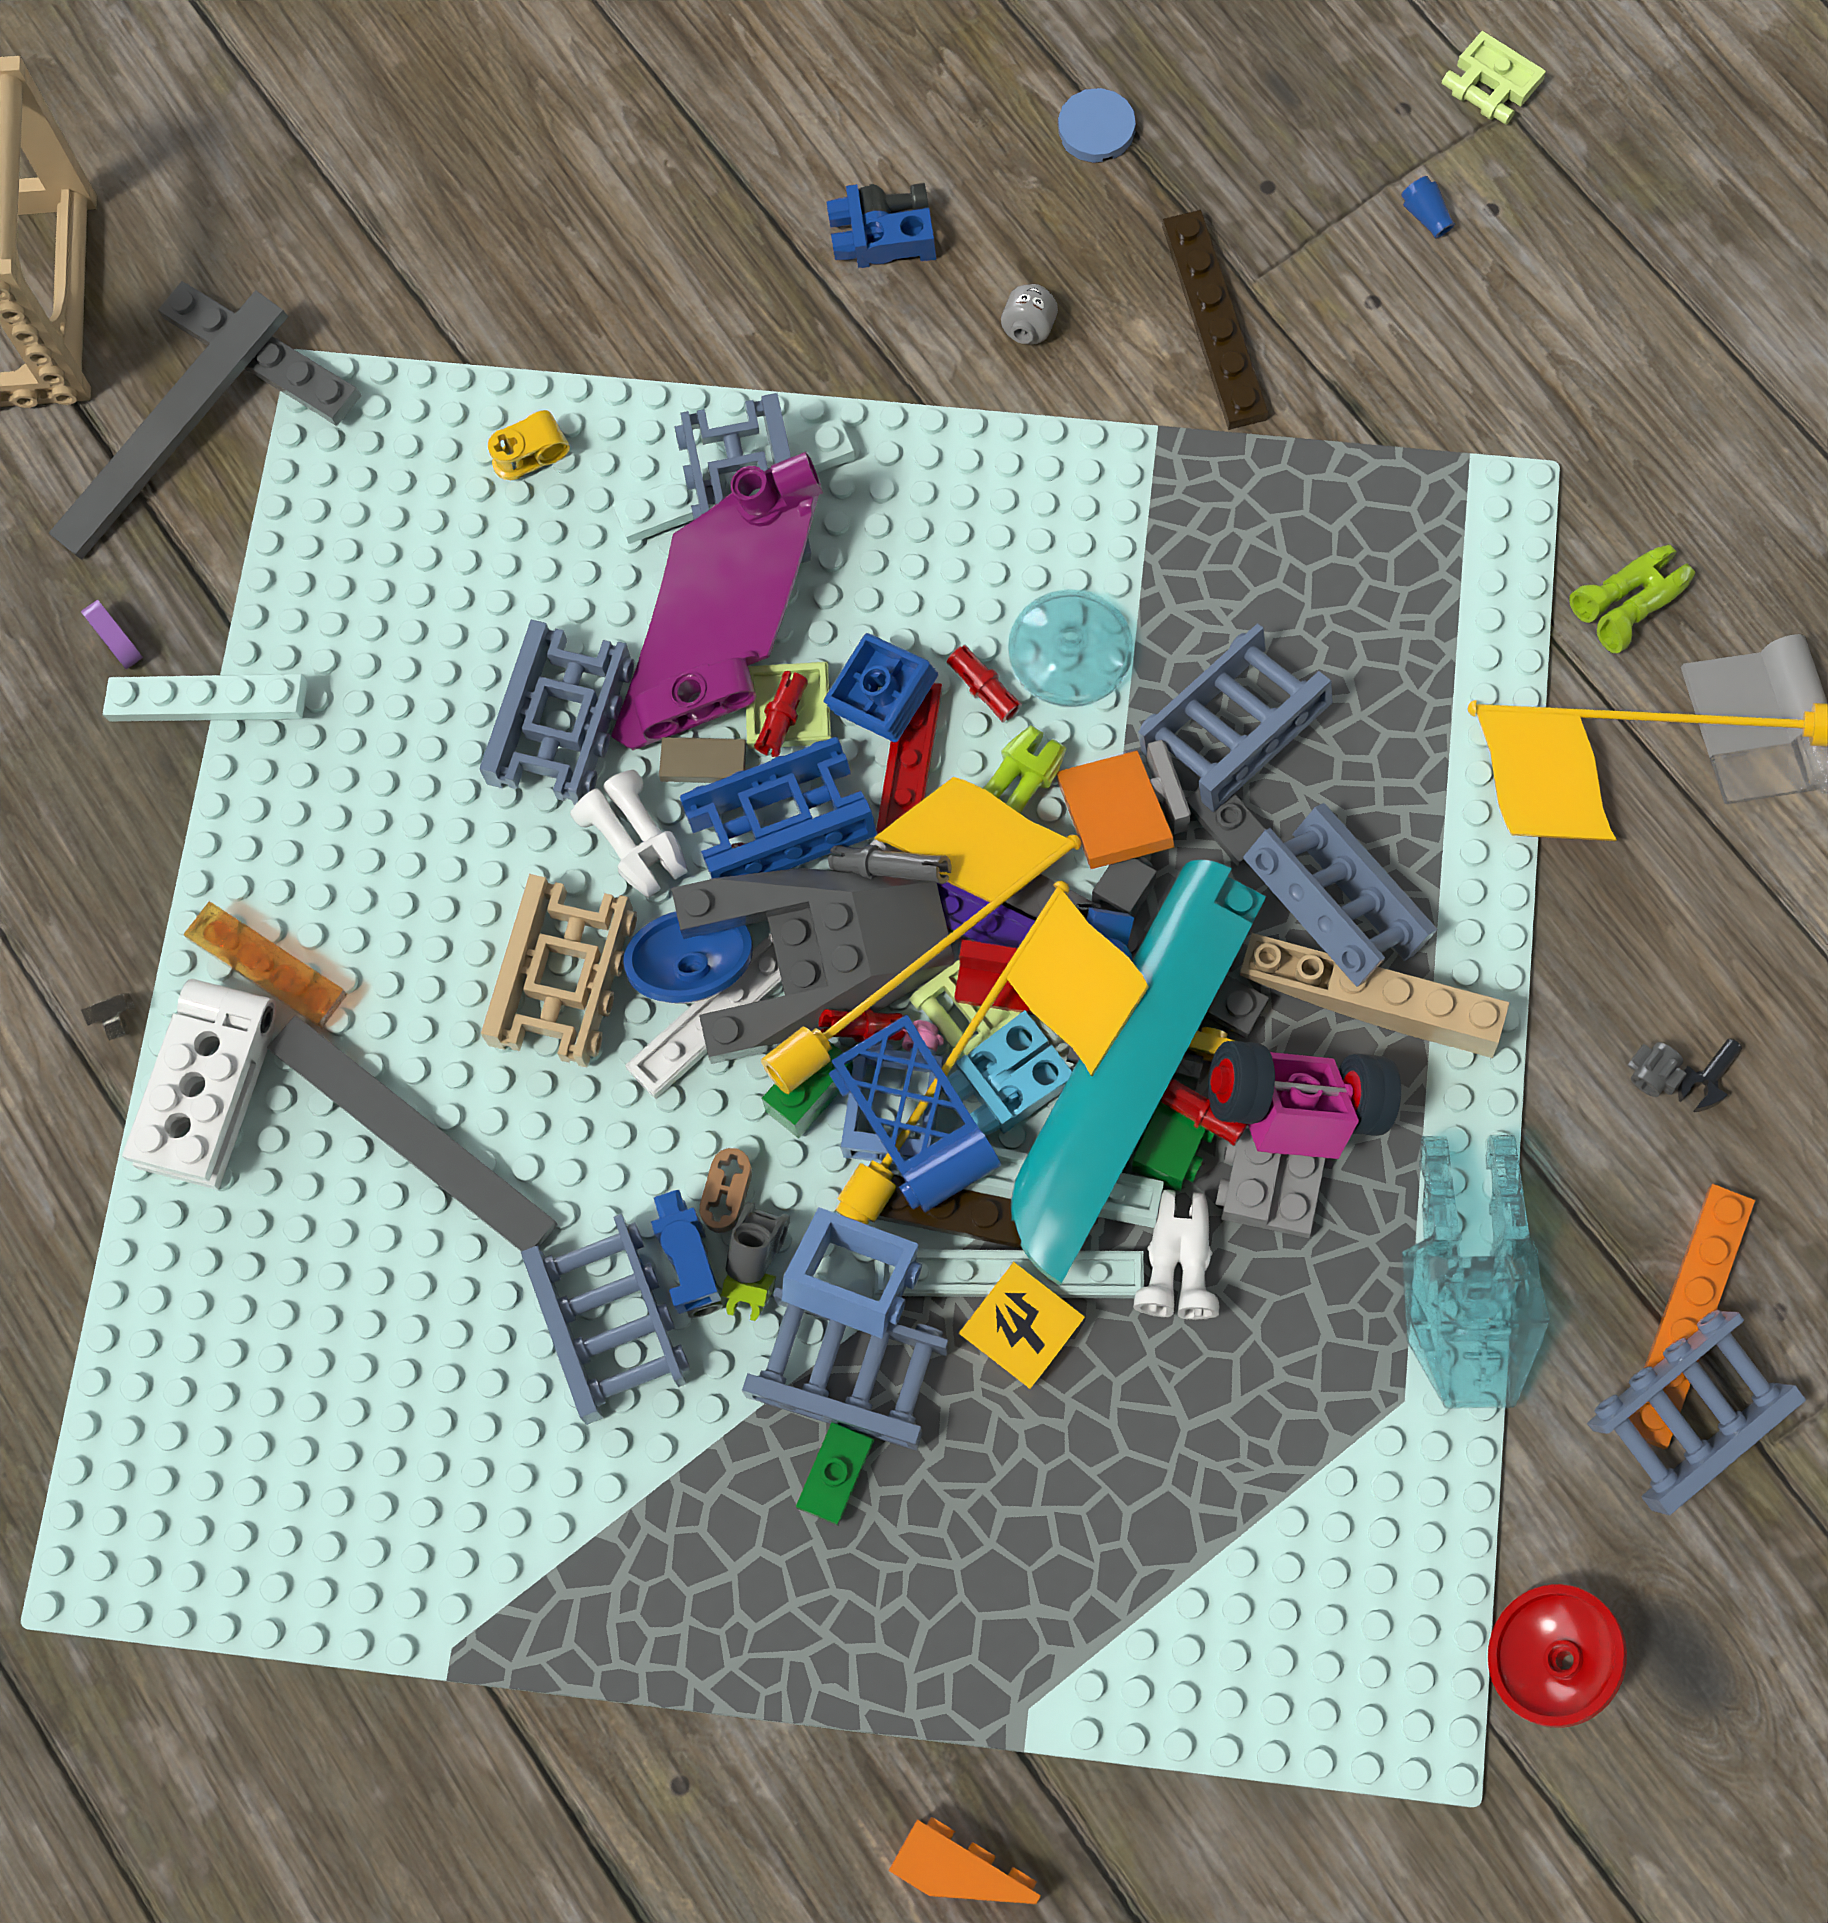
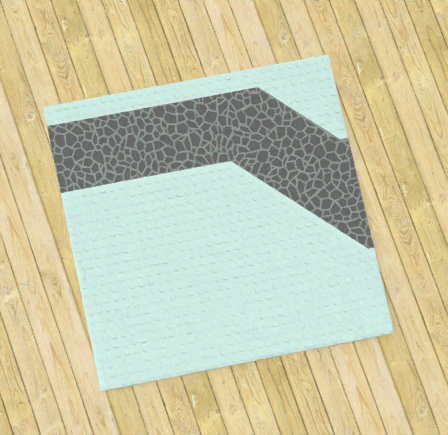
M294 349L356 387L361 397L339 425L336 426L280 391L220 675L302 674L308 681L302 719L210 721L21 1616L22 1626L34 1631L1470 1808L1480 1805L1483 1792L1489 1689L1488 1646L1493 1621L1538 837L1511 836L1507 829L1497 801L1491 754L1477 714L1475 717L1471 716L1467 708L1468 704L1473 700H1477L1476 704L1546 707L1560 475L1559 464L1552 460ZM778 393L787 437L840 418L854 449L855 459L817 473L823 494L818 496L808 536L811 548V561L800 564L788 606L769 658L749 666L828 662L830 690L866 633H870L928 660L938 672V677L934 683H941L943 690L926 797L952 777L966 780L983 788L1003 761L1001 750L1030 725L1044 733L1041 743L1033 754L1034 756H1038L1051 739H1055L1067 748L1059 771L1138 750L1149 779H1152L1146 756L1141 751L1138 735L1143 722L1150 715L1158 714L1230 648L1231 643L1238 635L1247 633L1258 623L1264 628L1266 648L1264 653L1301 682L1304 680L1308 681L1320 671L1331 680L1333 703L1234 794L1265 829L1271 828L1283 843L1295 838L1292 834L1314 807L1325 803L1438 929L1413 957L1405 961L1393 947L1382 952L1385 959L1378 967L1510 1002L1499 1044L1493 1058L1366 1023L1240 976L1252 933L1321 952L1325 951L1250 865L1244 862L1237 867L1192 813L1187 831L1173 835L1162 802L1159 803L1172 833L1174 848L1143 856L1152 864V869L1156 870L1155 886L1134 917V925L1147 932L1149 931L1183 866L1193 860H1209L1230 867L1232 869L1228 877L1266 896L1226 974L1269 997L1266 1007L1247 1039L1204 1016L1197 1031L1201 1032L1203 1027L1215 1028L1228 1034L1227 1039L1244 1043H1259L1274 1053L1333 1058L1338 1069L1344 1059L1352 1054H1367L1390 1058L1396 1064L1401 1079V1103L1396 1121L1392 1128L1384 1135L1352 1134L1339 1159L1325 1158L1309 1238L1222 1220L1224 1206L1216 1205V1199L1221 1178L1230 1179L1232 1164L1224 1162L1228 1141L1216 1134L1211 1144L1203 1141L1197 1156L1204 1159L1194 1182L1185 1180L1180 1192L1163 1185L1162 1192L1163 1190H1174L1176 1192L1175 1204L1177 1208L1176 1215H1174L1175 1218L1191 1219L1189 1211L1192 1205L1193 1192H1201L1206 1196L1209 1213V1246L1213 1254L1205 1271L1206 1291L1218 1298L1219 1315L1214 1318L1197 1320L1178 1317V1302L1183 1275L1180 1262H1177L1174 1269V1312L1170 1317L1152 1316L1135 1310L1133 1308L1134 1298H1061L1085 1316V1318L1031 1389L959 1334L986 1297L902 1296L903 1299H906L897 1324L911 1329H916L917 1324H923L942 1331L941 1338L948 1340L949 1351L947 1356L932 1352L912 1414L916 1418L914 1425L921 1426L922 1437L917 1451L864 1435L873 1439L874 1443L839 1526L796 1508L798 1499L830 1424L748 1399L742 1392L747 1373L759 1376L761 1370L766 1371L787 1308L777 1305L773 1295L776 1287L783 1289V1276L818 1207L837 1213L835 1209L840 1203L837 1198L859 1163L869 1166L871 1162L843 1158L841 1142L849 1093L843 1097L839 1092L798 1139L765 1111L761 1099L774 1084L761 1063V1059L771 1051L715 1064L710 1063L706 1053L655 1100L629 1073L625 1065L695 1002L675 1004L648 998L633 988L627 978L625 968H623L622 974L619 977L614 976L610 991L614 992L613 1006L609 1016L602 1017L599 1031L602 1032L601 1047L597 1057L591 1056L587 1068L578 1066L577 1062L570 1061V1063L561 1061L557 1054L561 1039L526 1031L521 1049L517 1051L512 1050L508 1046H506L505 1050L490 1047L481 1035L529 874L546 877L550 884H555V882L564 884L567 891L564 905L599 913L604 893L611 894L617 899L620 895L629 897L633 911L637 912V922L633 935L631 937L626 936L622 951L626 950L633 936L645 925L663 915L676 911L671 888L711 879L701 851L719 845L720 842L713 826L693 834L680 800V795L698 786L711 783L661 782L659 769L662 740L632 751L612 739L611 734L617 720L611 719L607 731L610 735L609 747L605 757L598 758L594 770L597 771L595 789H599L605 796L612 811L636 846L643 842L625 814L604 790V783L609 778L632 769L636 770L642 778L644 785L639 793V797L650 817L662 833L664 831H671L680 844L688 872L674 880L670 873L664 869L660 860L648 867L661 888L650 898L635 889L619 874L618 865L621 859L601 831L594 825L586 828L580 827L570 815L571 810L575 806L572 800H558L554 794L553 788L556 778L523 770L517 789L510 788L508 784H504L503 788L487 785L479 768L531 619L547 623L549 630L555 631L556 628L564 630L567 638L565 651L597 658L603 640L611 641L614 646H616L618 641L626 643L630 657L634 659V674L660 591L672 535L692 521L628 544L612 503L684 476L683 466L690 464L687 449L679 451L674 426L682 425L680 412L689 411V414L697 413V410L705 409L709 429L747 422L745 401H761V396ZM550 411L570 445L567 455L556 463L545 465L516 480H504L498 477L494 472L493 458L488 450V440L491 435L497 430L504 429L526 419L535 412ZM763 416L757 417L759 434L740 438L743 454L769 444ZM700 429L693 430L701 469L708 467L707 462L727 459L724 441L703 445ZM501 440L502 447L505 446L504 440ZM515 462L512 463L513 469L516 468ZM967 645L983 665L989 670L994 669L999 674L998 680L1022 703L1020 710L1011 719L1002 723L986 703L980 698H974L970 694V687L947 665V659L957 648ZM547 656L541 677L562 682L567 668L552 665ZM1251 664L1234 679L1271 709L1279 708L1290 698L1286 691ZM583 672L579 686L595 690L599 698L605 677ZM631 680L629 683L623 682L619 695L622 696V705ZM1222 691L1204 706L1240 736H1248L1261 723ZM701 692L692 695L689 702L695 701ZM548 696L539 725L572 733L581 703ZM746 707L669 737L745 739L747 744ZM830 709L831 738L838 737L851 772L850 775L834 780V783L841 798L862 791L872 811L875 827L877 828L891 741L834 714ZM1192 718L1175 733V735L1211 764L1219 763L1230 753V749ZM522 731L515 752L537 757L542 742L526 739ZM747 746L745 770L774 759L775 757L771 756L773 749H770V753L767 756L756 749H748ZM809 746L782 747L779 756H785ZM558 747L554 761L570 765L574 773L580 752ZM1169 752L1186 799L1199 789L1198 781L1201 777ZM1056 774L1049 788L1039 787L1024 807L1021 815L1066 838L1069 835L1078 836L1060 790ZM1019 775L999 798L1004 803L1007 802L1022 779ZM821 777L799 785L802 793L824 786ZM793 797L754 811L761 828L799 814ZM831 801L809 810L812 818H815L835 809ZM741 806L720 814L719 817L723 824L745 814ZM752 831L729 839L731 845L738 842L746 844L755 840ZM875 837L849 847L864 848L870 845L875 840ZM882 842L890 851L904 852L894 846ZM1081 845L1079 850L1073 848L1041 874L1055 882H1066L1071 891L1092 901V891L1109 865L1090 869ZM1307 851L1296 856L1311 874L1323 870ZM830 853L791 869L805 868L832 871L828 864L829 855L841 857V854ZM1336 883L1324 888L1340 907L1351 902ZM547 911L540 934L563 939L568 922L551 918ZM1364 915L1352 920L1368 939L1380 934ZM768 920L745 925L750 932L753 949L771 934ZM585 926L580 943L598 946L602 956L609 930ZM947 928L948 934L953 932L952 930ZM961 936L951 944L955 962L959 960L962 939L973 940ZM549 952L540 985L575 993L585 959ZM192 978L274 999L276 1002V1016L273 1024L275 1030L270 1043L295 1015L298 1016L554 1219L558 1225L539 1247L545 1257L552 1255L553 1258H557L618 1234L619 1232L613 1217L621 1213L628 1225L635 1222L645 1246L637 1250L643 1265L651 1263L660 1286L652 1290L657 1305L666 1303L675 1329L668 1331L673 1347L681 1344L690 1366V1370L683 1372L687 1384L678 1388L671 1373H668L605 1399L606 1403L599 1406L603 1419L586 1425L579 1417L521 1252L269 1050H267L219 1190L135 1168L132 1165L133 1162L124 1159L122 1154L173 1013L177 1014L178 1000L184 984ZM783 985L767 999L785 996ZM919 988L877 1012L901 1013L903 1016L908 1015L912 1023L922 1020L933 1024L923 1010L918 1011L909 1000L912 994ZM523 990L516 1014L539 1019L544 1001L527 997ZM944 991L937 996L936 1000L964 1033L970 1022ZM561 1005L556 1023L574 1027L579 1035L586 1008L581 1010ZM1028 1014L1048 1039L1049 1046L1052 1045L1073 1072L1076 1064L1066 1062L1070 1046L1039 1018ZM938 1030L937 1034L943 1037L944 1043L941 1046L938 1045L936 1055L943 1056L945 1063L953 1048ZM975 1031V1033L973 1034V1036L971 1037V1039H972L973 1037H975V1036H976L977 1034H979V1033H978L977 1031ZM832 1037L829 1039L843 1053L860 1043L854 1041L853 1038ZM904 1037L899 1041L888 1040L887 1044L893 1046V1050L906 1051L902 1047ZM219 1046L212 1049V1051L209 1053V1056L214 1054L218 1050ZM1203 1060L1195 1092L1208 1098V1077L1211 1062ZM956 1062L948 1073L947 1078L957 1071ZM867 1065L864 1082L872 1084L876 1066ZM881 1067L877 1085L903 1091L907 1070ZM913 1071L908 1092L924 1096L928 1088L930 1072ZM205 1086L198 1089L194 1097L202 1093ZM863 1088L862 1094L868 1102L870 1090ZM941 1088L940 1100L949 1101ZM876 1091L872 1110L879 1118L896 1121L901 1097ZM974 1094L963 1101L969 1113H972L981 1106ZM1060 1094L1038 1108L1029 1117L1015 1124L1005 1134L998 1129L985 1137L992 1147L1028 1154ZM906 1098L901 1123H907L920 1101ZM939 1106L935 1131L950 1134L965 1125L955 1109ZM860 1109L857 1132L876 1134ZM1154 1112L1121 1173L1147 1178L1132 1171V1163ZM924 1113L915 1126L922 1127ZM882 1125L888 1136H892L894 1127ZM190 1127L183 1130L180 1138L189 1132ZM911 1132L908 1138L920 1139L921 1134ZM934 1137V1143L941 1138ZM727 1148H737L743 1151L748 1156L752 1167V1178L744 1206L747 1202L755 1204V1209L779 1217L782 1214L790 1215V1224L784 1243L765 1272L766 1274L776 1276L774 1292L756 1321L750 1320L752 1312L750 1304L742 1301L738 1302L737 1310L733 1316L727 1314L726 1305L730 1298L722 1297L721 1292L724 1279L728 1275L725 1267L732 1230L725 1233H716L709 1230L703 1223L699 1212L711 1163L717 1153ZM732 1160L729 1166L722 1165L721 1167L726 1174L725 1186L730 1187L735 1173L742 1174L743 1172L739 1168L737 1160ZM890 1164L888 1170L895 1175L902 1176L896 1165ZM674 1190H680L687 1208L694 1207L703 1225L706 1238L702 1240L708 1250L709 1262L722 1299L723 1307L721 1309L696 1318H689L687 1312L678 1314L673 1305L669 1289L680 1286L677 1272L655 1236L651 1221L660 1219L654 1197ZM722 1194L718 1207H710L709 1209L713 1213L715 1221L720 1222L723 1215L730 1216L731 1211L726 1206L727 1195ZM1097 1217L1080 1251H1143L1144 1287H1147L1150 1283L1153 1268L1150 1264L1147 1247L1152 1241L1154 1228ZM876 1219L875 1223L870 1221L868 1224L874 1228L919 1244L918 1249L1023 1250ZM830 1243L813 1277L878 1302L881 1296L875 1295L876 1260ZM626 1250L562 1274L560 1275L561 1280L554 1283L560 1298L567 1295L568 1299L632 1275L634 1272ZM637 1291L576 1315V1321L569 1323L575 1339L582 1337L583 1340H586L649 1315L641 1291ZM803 1313L783 1377L786 1378L785 1385L802 1390L803 1384H809L829 1320ZM846 1326L826 1390L829 1391L828 1398L845 1403L847 1397H852L871 1334ZM655 1331L590 1357L591 1362L584 1364L589 1380L597 1378L599 1382L664 1356ZM889 1339L869 1403L873 1405L872 1412L888 1416L890 1410L895 1411L915 1348L914 1346Z

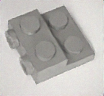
M1246 1128L1235 1146H1232L1229 1142L1227 1145L1224 1162L1231 1163L1232 1169L1230 1179L1221 1178L1216 1205L1224 1206L1221 1219L1309 1238L1325 1158L1258 1152L1250 1129Z

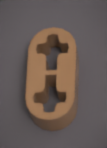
M727 1148L715 1155L700 1202L699 1212L703 1223L709 1230L716 1233L731 1231L736 1226L743 1210L752 1178V1167L749 1158L743 1151L737 1148ZM732 1160H737L739 1168L743 1172L742 1174L735 1173L730 1187L725 1186L726 1174L721 1167L722 1165L729 1166ZM722 1194L727 1195L726 1206L731 1211L730 1216L723 1215L720 1222L715 1221L713 1213L709 1209L710 1207H718Z

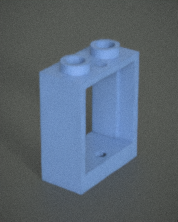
M882 1043L869 1051L879 1053ZM887 1044L885 1055L910 1060L913 1048L910 1049V1052L893 1050V1046ZM929 1049L942 1068L944 1065L943 1056H938L934 1050ZM918 1051L915 1062L926 1064ZM863 1056L854 1059L852 1078L864 1082L867 1065L876 1066L877 1060ZM885 1061L882 1063V1067L908 1070L907 1066ZM913 1068V1071L929 1072ZM932 1072L929 1074L928 1088L935 1079ZM849 1093L841 1142L843 1158L882 1162L887 1151L878 1136L872 1133L857 1132L860 1107L852 1094ZM929 1104L924 1111L922 1128L927 1127L932 1104ZM939 1106L936 1108L931 1130H936ZM921 1134L920 1139H906L899 1150L904 1161L921 1152L924 1134ZM930 1136L927 1147L934 1144V1137Z
M818 1207L783 1276L782 1301L882 1339L889 1323L897 1325L906 1302V1299L902 1298L906 1287L913 1290L920 1276L922 1264L916 1262L919 1244ZM830 1243L895 1267L879 1302L813 1277Z

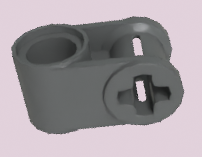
M747 1202L739 1220L732 1230L725 1270L732 1279L742 1283H755L764 1277L775 1254L779 1253L784 1243L790 1224V1215L782 1214L779 1217L755 1209V1204Z

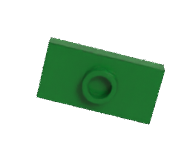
M831 1422L798 1499L796 1508L839 1526L874 1440Z

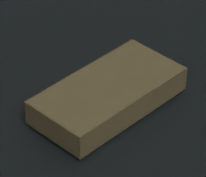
M662 737L659 769L660 781L713 783L729 777L738 771L745 770L746 740Z

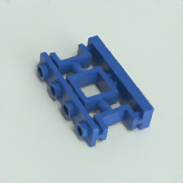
M838 737L815 742L804 749L785 756L775 757L769 762L748 770L738 771L729 777L708 785L698 786L680 795V800L693 834L713 826L720 842L719 845L701 851L711 879L788 870L832 853L830 850L835 845L849 847L877 835L872 811L862 791L841 798L834 783V780L851 774L845 753H843ZM821 777L824 786L805 793L801 792L800 784ZM793 797L799 811L798 815L761 828L755 815V810ZM831 801L835 809L834 811L812 818L809 809ZM742 806L744 816L722 824L719 817L720 814ZM752 831L755 838L754 841L732 849L729 839Z

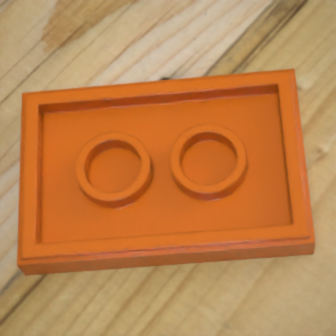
M1138 750L1058 771L1057 781L1078 837L1081 839V845L1090 869L1174 848L1172 833Z

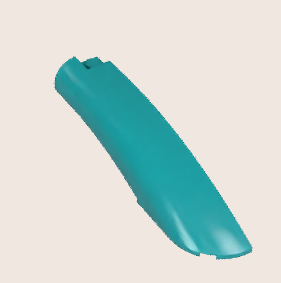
M1193 860L1183 866L1132 960L1133 964L1145 978L1149 986L1148 990L1092 1077L1081 1059L1078 1060L1015 1179L1011 1197V1215L1021 1239V1247L1037 1269L1060 1286L1163 1096L1266 896L1228 877L1232 868L1209 860Z

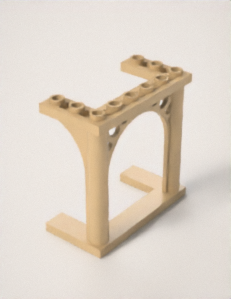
M21 56L0 57V325L25 364L16 371L0 372V407L19 406L31 408L37 404L47 403L71 405L76 401H88L91 398V386L82 373L87 210L96 209L97 195ZM21 148L36 172L37 178L19 179ZM57 212L54 303L50 319L23 277L17 251L18 215Z

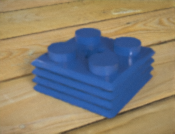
M866 633L824 698V703L830 707L834 714L892 742H897L937 679L938 672L928 660L870 633Z

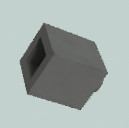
M1143 856L1110 864L1092 891V902L1100 904L1101 907L1108 911L1128 913L1135 917L1155 886L1156 870L1152 869V864Z

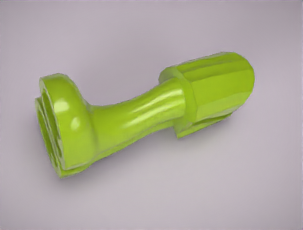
M1030 725L1001 750L1003 761L990 781L983 787V789L999 799L1019 775L1022 779L1005 804L1020 814L1039 787H1050L1059 771L1067 749L1055 739H1051L1038 756H1034L1033 754L1041 743L1044 733L1033 725Z

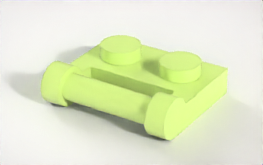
M959 960L920 987L909 999L918 1011L923 1010L953 1049L962 1037L963 1032L936 1000L937 996L945 991L970 1023L981 1007L957 1003L954 999L960 967ZM990 1008L976 1030L979 1034L968 1042L957 1060L964 1055H968L978 1045L1018 1016L1020 1012Z

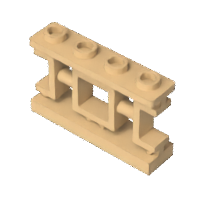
M529 874L481 1035L490 1047L505 1050L506 1046H508L512 1050L517 1051L521 1049L526 1031L561 1039L557 1054L561 1061L569 1063L574 1061L577 1062L578 1066L587 1068L591 1056L597 1057L601 1047L602 1032L599 1031L602 1017H608L613 1006L614 992L610 991L614 976L619 977L622 974L625 951H622L626 936L631 937L634 933L637 912L633 911L629 897L620 895L617 899L613 895L604 893L599 913L566 906L564 902L567 891L564 884L557 882L550 884L546 877ZM547 911L551 918L568 922L563 939L540 934ZM585 926L609 930L602 956L598 946L580 943ZM549 952L585 959L575 993L540 985ZM523 990L527 997L544 1001L539 1019L516 1014ZM561 1005L581 1010L586 1008L579 1035L574 1027L556 1023Z

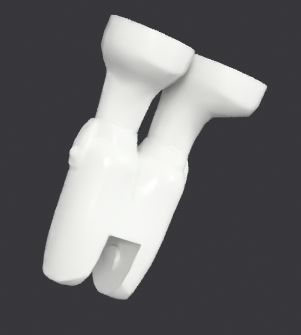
M1163 1190L1153 1238L1147 1247L1150 1264L1153 1267L1149 1286L1143 1287L1136 1292L1133 1308L1141 1313L1152 1316H1172L1174 1312V1269L1177 1262H1180L1183 1275L1178 1302V1317L1192 1320L1217 1317L1219 1315L1218 1298L1206 1291L1205 1271L1213 1254L1209 1246V1213L1206 1196L1201 1192H1193L1192 1205L1189 1211L1191 1219L1175 1218L1174 1215H1176L1177 1208L1175 1204L1176 1192L1174 1190Z

